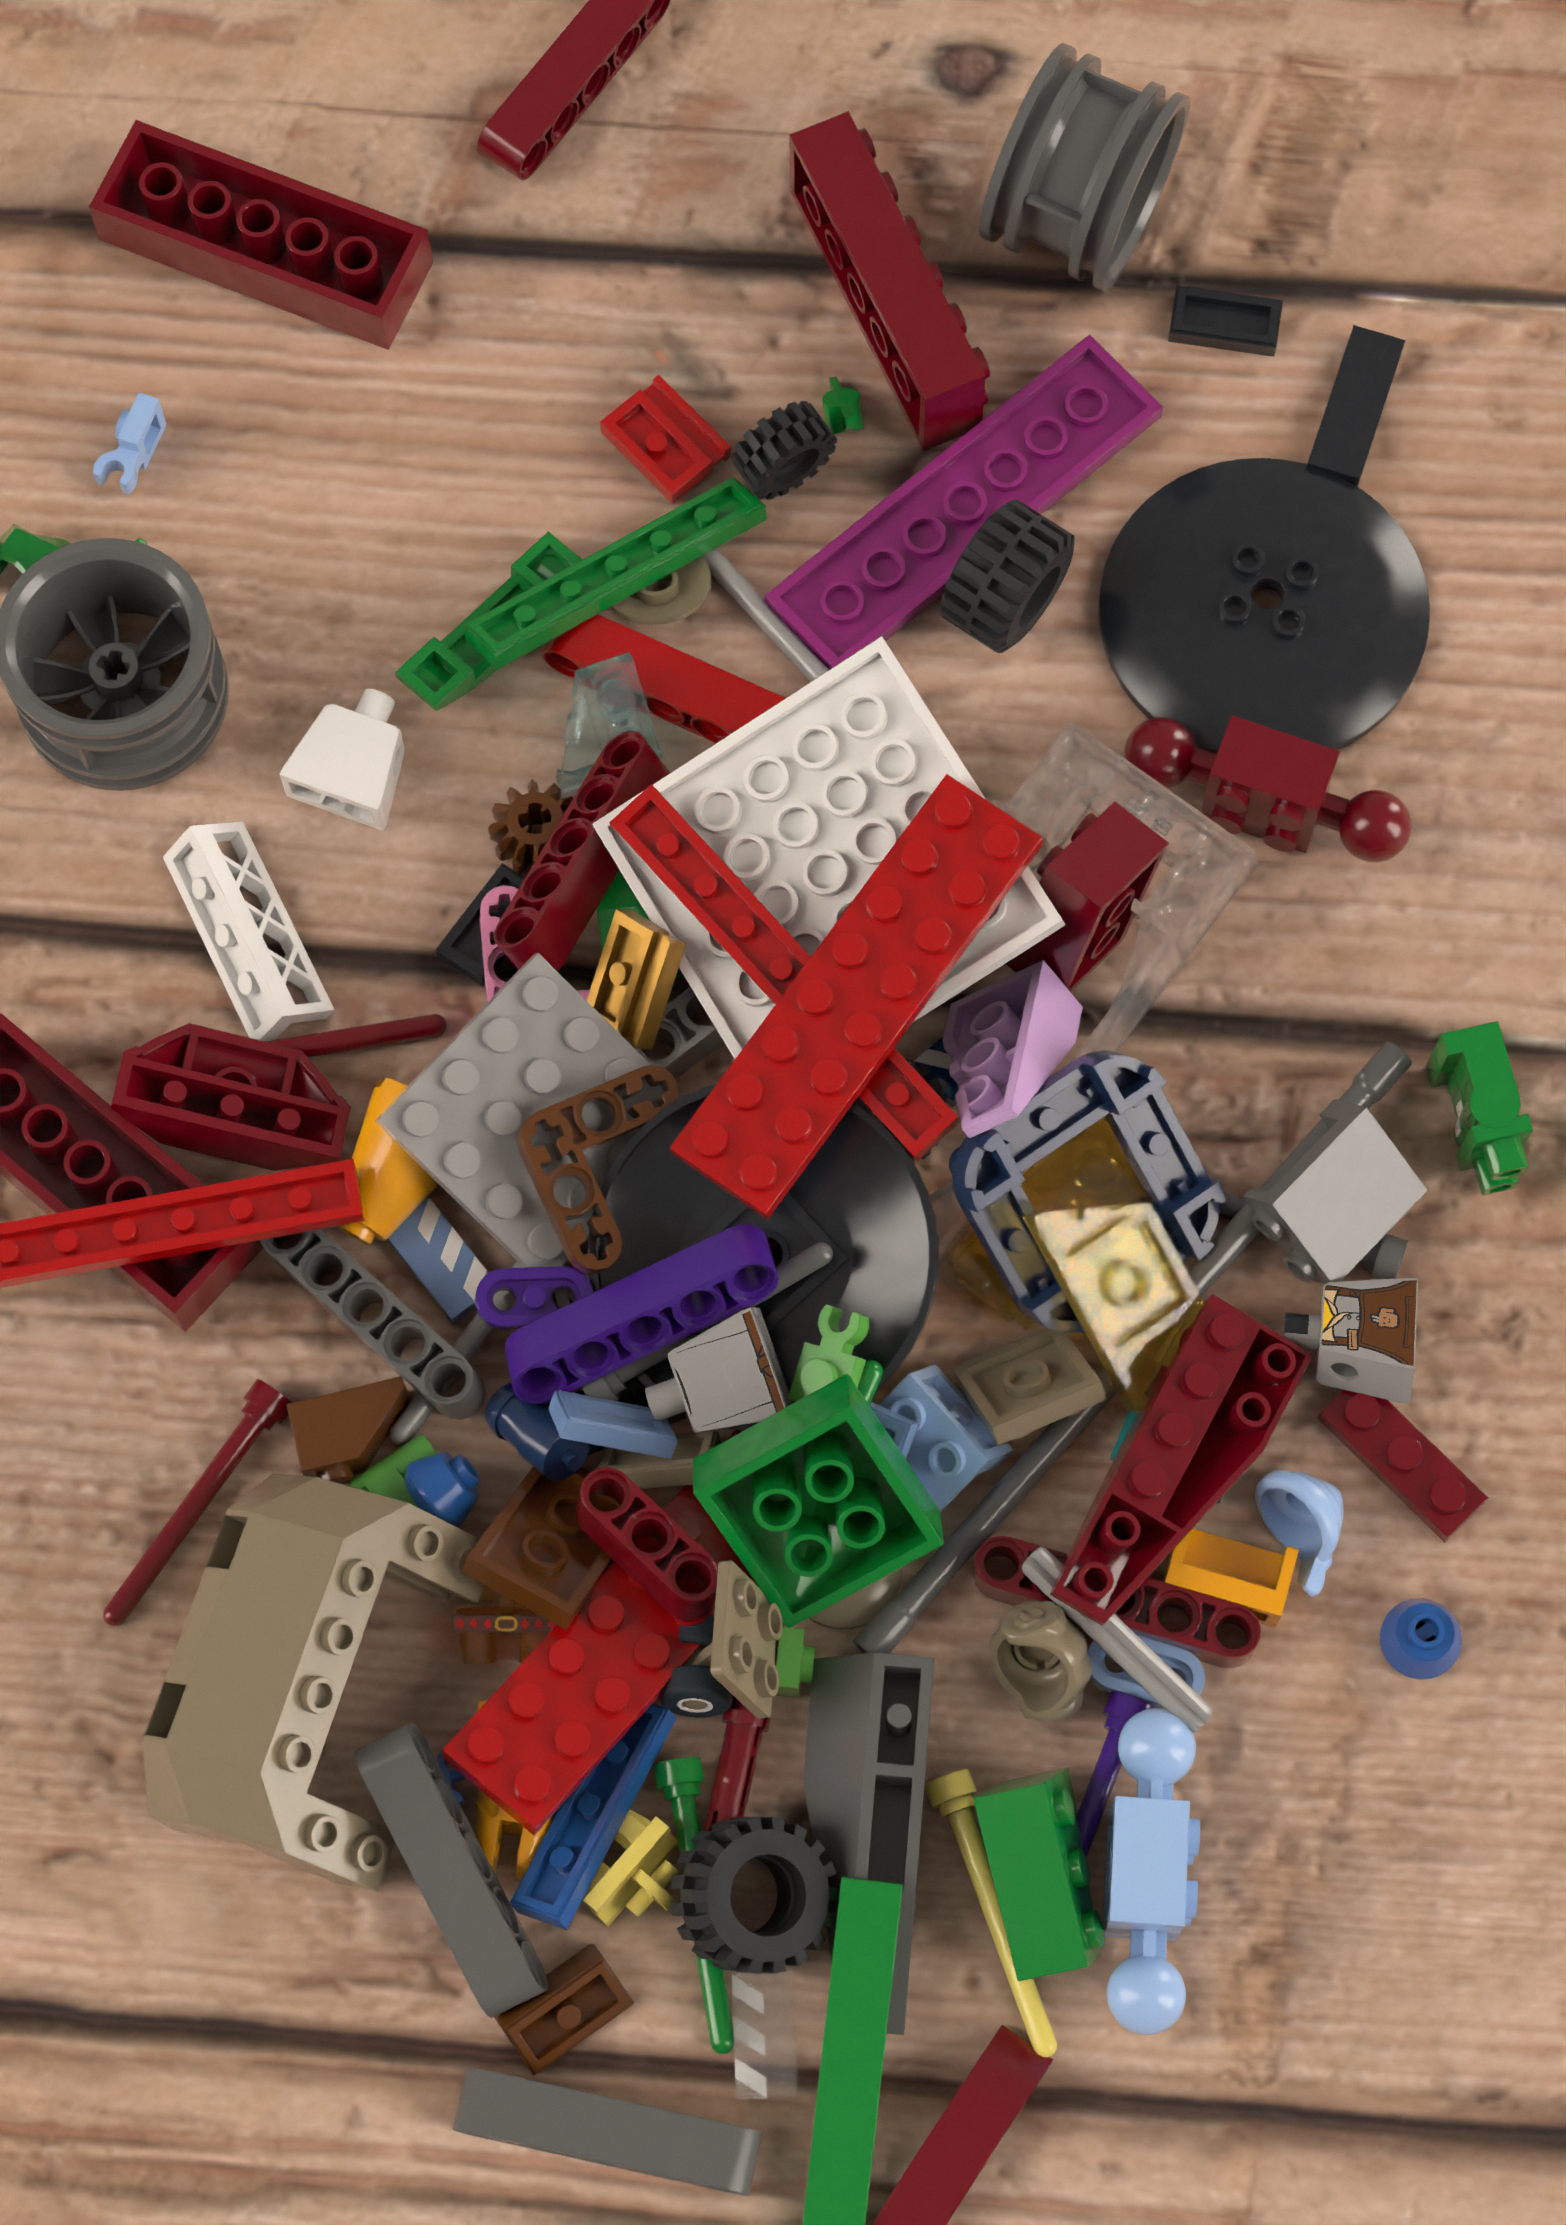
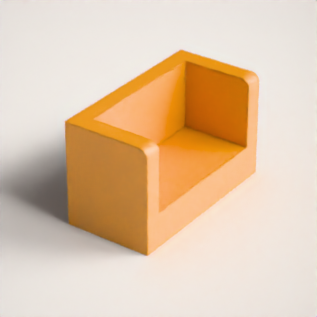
M1192 1529L1172 1550L1164 1582L1242 1605L1255 1614L1259 1623L1276 1627L1282 1616L1299 1549L1287 1546L1284 1553L1279 1554Z

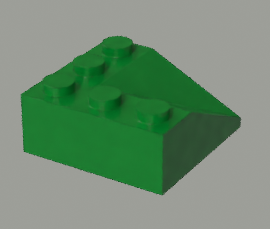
M848 1373L693 1459L694 1495L769 1602L778 1606L782 1620L787 1627L797 1625L944 1545L940 1509Z

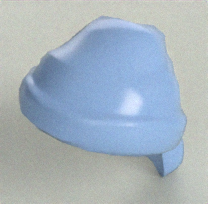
M1274 1470L1262 1477L1257 1483L1254 1492L1257 1509L1267 1528L1285 1548L1290 1546L1299 1549L1297 1557L1301 1560L1297 1583L1308 1595L1315 1597L1323 1588L1325 1572L1332 1565V1553L1335 1551L1340 1537L1343 1521L1342 1494L1334 1485L1310 1474L1297 1471Z

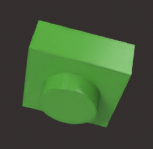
M783 1627L782 1635L779 1639L776 1666L779 1675V1689L775 1696L799 1698L800 1682L812 1683L815 1647L804 1646L805 1629Z

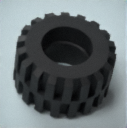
M1017 499L1007 502L990 515L981 525L956 562L943 592L940 609L942 618L996 653H1003L1013 647L1037 623L1062 584L1073 556L1074 535Z
M735 1817L734 1820H721L711 1824L712 1831H700L691 1839L696 1848L693 1851H682L677 1860V1863L685 1867L682 1875H672L670 1889H679V1901L670 1902L672 1916H683L685 1921L684 1924L677 1928L681 1938L696 1943L691 1950L700 1959L713 1960L712 1966L723 1970L752 1974H776L785 1972L786 1965L799 1966L807 1961L808 1957L805 1952L807 1949H820L826 1941L819 1933L821 1928H833L836 1914L828 1912L829 1901H839V1887H829L827 1877L836 1874L832 1861H820L819 1856L826 1849L818 1839H805L808 1830L798 1824H784L785 1819ZM755 1857L762 1861L774 1876L777 1886V1903L772 1916L765 1925L754 1932H750L740 1924L733 1912L730 1891L738 1870L743 1864Z

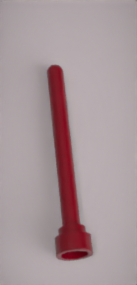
M431 1014L265 1042L301 1050L309 1058L437 1037L445 1032L446 1021L441 1015Z
M256 1379L243 1397L247 1403L241 1412L245 1416L105 1607L103 1618L108 1625L119 1626L125 1622L264 1429L270 1431L275 1423L282 1425L289 1415L286 1404L292 1403L288 1398L262 1380Z

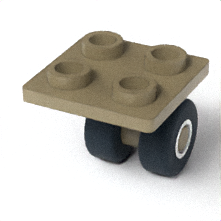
M732 1560L722 1561L718 1564L714 1617L707 1616L702 1623L695 1626L680 1625L678 1639L683 1643L699 1644L700 1647L685 1665L677 1666L673 1669L672 1677L659 1695L661 1705L670 1709L672 1713L695 1718L718 1716L730 1708L733 1695L755 1717L767 1718L771 1716L772 1696H775L779 1689V1675L774 1662L776 1640L781 1638L783 1630L782 1616L778 1606L774 1603L771 1604L762 1590Z

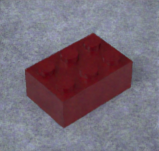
M1116 801L1098 817L1093 813L1087 815L1072 834V842L1065 849H1062L1059 845L1055 846L1040 863L1036 872L1042 877L1039 884L1066 925L1005 963L1016 973L1044 960L1066 988L1072 992L1124 940L1169 842Z

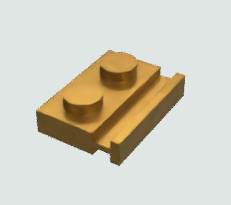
M616 909L587 1002L625 1039L630 1041L635 1049H652L686 942L670 937L668 931L633 910Z

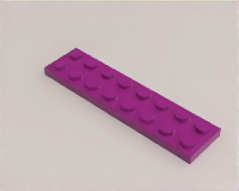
M1089 334L764 595V601L831 670L881 636L887 641L941 597L948 578L965 547L981 525L997 509L1007 502L1017 499L1042 515L1160 419L1163 406Z

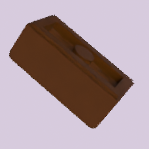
M594 1944L587 1945L546 1975L548 1991L494 2017L533 2076L634 2004Z

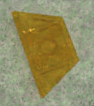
M1133 1202L1027 1214L1023 1217L1026 1225L1128 1411L1140 1412L1150 1400L1145 1394L1160 1367L1169 1366L1179 1348L1182 1333L1191 1327L1204 1304L1153 1206L1148 1202Z

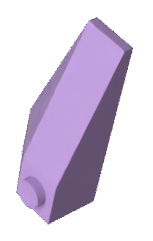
M1044 960L952 1003L950 1006L942 1041L945 1051L952 1059V1064L948 1066L949 1072L958 1085L955 1099L962 1130L969 1138L1018 1117L1076 1043L1083 1007Z

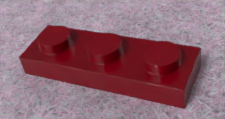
M1343 1390L1317 1417L1444 1543L1489 1498L1387 1399Z

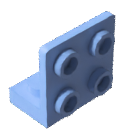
M936 1365L909 1373L879 1404L886 1409L919 1423L906 1460L940 1509V1512L976 1475L999 1466L1014 1451L1007 1442L999 1446L996 1444L965 1396Z

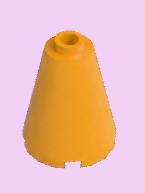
M385 1078L384 1081L380 1079L377 1086L373 1089L352 1156L357 1169L365 1221L341 1225L339 1228L350 1237L366 1245H370L374 1238L386 1241L438 1185L375 1122L380 1114L408 1086L389 1078Z

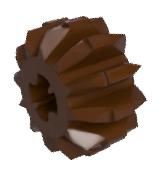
M531 779L527 786L528 793L522 795L518 790L509 787L507 791L509 804H494L492 813L497 822L490 824L488 827L490 839L498 843L495 847L498 859L501 861L513 859V870L518 874L525 871L530 864L533 865L573 800V796L561 799L560 787L555 782L544 793L539 792L537 782ZM542 824V832L532 834V825Z

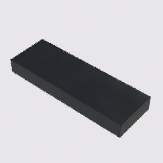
M1353 325L1307 463L1308 467L1342 477L1358 487L1405 340Z

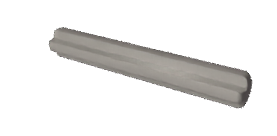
M1039 1547L1024 1561L1022 1565L1023 1573L1057 1606H1061L1064 1612L1164 1709L1179 1717L1191 1732L1198 1731L1212 1716V1707L1115 1614L1101 1626L1051 1596L1050 1593L1063 1564L1046 1548Z

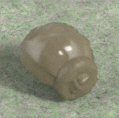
M1031 1600L1015 1605L1005 1613L999 1628L992 1635L989 1645L997 1679L1003 1689L1018 1700V1706L1025 1718H1033L1038 1721L1066 1719L1081 1709L1084 1697L1083 1689L1092 1675L1090 1655L1087 1652V1642L1082 1629L1074 1621L1066 1617L1063 1608L1057 1606L1056 1603Z

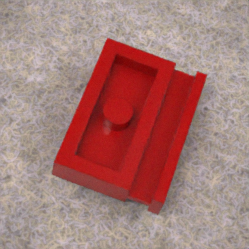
M660 375L653 379V384L644 391L641 389L600 421L601 433L672 504L711 474L713 467L722 460L727 461L731 457V446Z

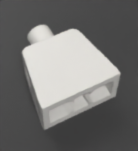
M365 689L355 711L335 704L326 705L279 774L286 796L384 831L405 750L401 730L387 723L395 705L394 700L381 691Z

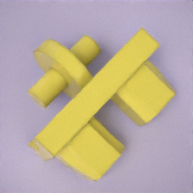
M629 1809L613 1840L625 1852L611 1868L604 1862L601 1863L585 1894L583 1901L607 1927L625 1907L639 1918L653 1901L666 1911L671 1908L670 1902H675L673 1897L664 1888L671 1881L672 1875H676L679 1872L667 1861L670 1855L677 1849L678 1841L671 1834V1829L657 1816L650 1822L647 1818Z

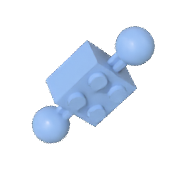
M1161 1708L1146 1709L1135 1714L1121 1730L1118 1740L1119 1758L1126 1772L1137 1781L1136 1797L1115 1796L1107 1817L1102 1924L1105 1937L1130 1938L1129 1958L1121 1962L1109 1978L1107 2003L1113 2017L1122 2027L1141 2035H1153L1167 2030L1176 2023L1183 2012L1186 2002L1185 1984L1179 1971L1166 1960L1167 1941H1176L1183 1928L1191 1925V1919L1196 1918L1198 1882L1187 1880V1865H1193L1194 1856H1198L1200 1819L1189 1818L1190 1801L1173 1800L1174 1783L1183 1778L1193 1765L1196 1755V1742L1193 1732L1179 1717L1167 1709Z

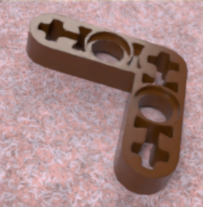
M649 1065L638 1068L537 1111L526 1119L518 1131L516 1142L519 1153L570 1263L583 1273L596 1274L603 1272L616 1262L622 1249L619 1229L583 1152L641 1128L646 1122L653 1120L652 1117L677 1101L679 1092L677 1082L672 1074L663 1067ZM642 1080H646L650 1087L660 1085L664 1094L657 1100L658 1107L654 1108L649 1100L633 1105L628 1110V1113L634 1119L628 1121L622 1100L635 1096L643 1088ZM615 1090H621L622 1100L618 1096V1094L614 1092ZM596 1100L608 1105L614 1117L612 1126L608 1130L601 1132L588 1128L582 1118V1110L585 1104ZM540 1124L546 1132L555 1130L559 1135V1138L552 1145L558 1162L566 1155H569L572 1161L570 1164L559 1166L548 1176H545L541 1168L548 1167L552 1162L547 1149L544 1146L534 1147L531 1143V1139L537 1133L536 1125ZM569 1176L581 1182L584 1186L585 1198L580 1206L568 1208L558 1203L553 1189L555 1182L559 1178ZM591 1208L594 1209L597 1217L590 1218L586 1222L591 1235L594 1238L604 1236L608 1243V1246L601 1251L603 1260L599 1261L593 1253L583 1255L580 1251L579 1246L586 1240V1234L581 1223L572 1230L569 1229L566 1221L578 1219Z

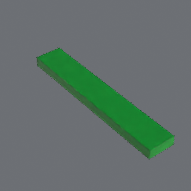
M732 477L465 624V638L498 670L767 520L766 505L736 478Z
M841 1877L802 2225H865L903 1883Z

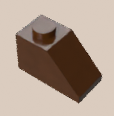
M402 1376L286 1404L303 1476L318 1477L345 1485L354 1479L353 1474L367 1470L388 1437L390 1428L410 1402L408 1390Z

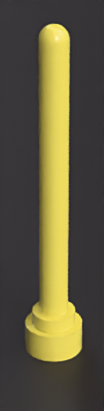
M963 1769L944 1775L924 1785L931 1808H938L941 1818L948 1817L1033 2049L1042 2057H1050L1056 2052L1057 2041L1034 1979L1017 1981L986 1849L971 1808L975 1807L972 1795L977 1793L970 1771L969 1769Z

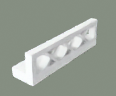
M231 822L190 826L167 851L163 859L249 1038L261 1041L276 1040L291 1023L326 1019L334 1011L333 1005L244 823ZM231 841L240 860L239 864L223 855L217 842ZM240 886L257 895L263 907L261 911L244 900L239 890ZM263 933L281 944L286 954L284 958L268 949L262 937ZM288 980L302 989L309 1003L295 1005L285 985L286 981Z

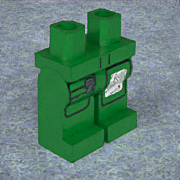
M1495 1021L1442 1033L1425 1067L1431 1087L1447 1084L1457 1117L1453 1131L1454 1139L1459 1147L1456 1159L1460 1172L1469 1169L1475 1170L1482 1195L1511 1190L1519 1183L1517 1175L1526 1172L1528 1168L1523 1146L1531 1135L1533 1128L1528 1114L1518 1116L1521 1108L1520 1096L1499 1023Z

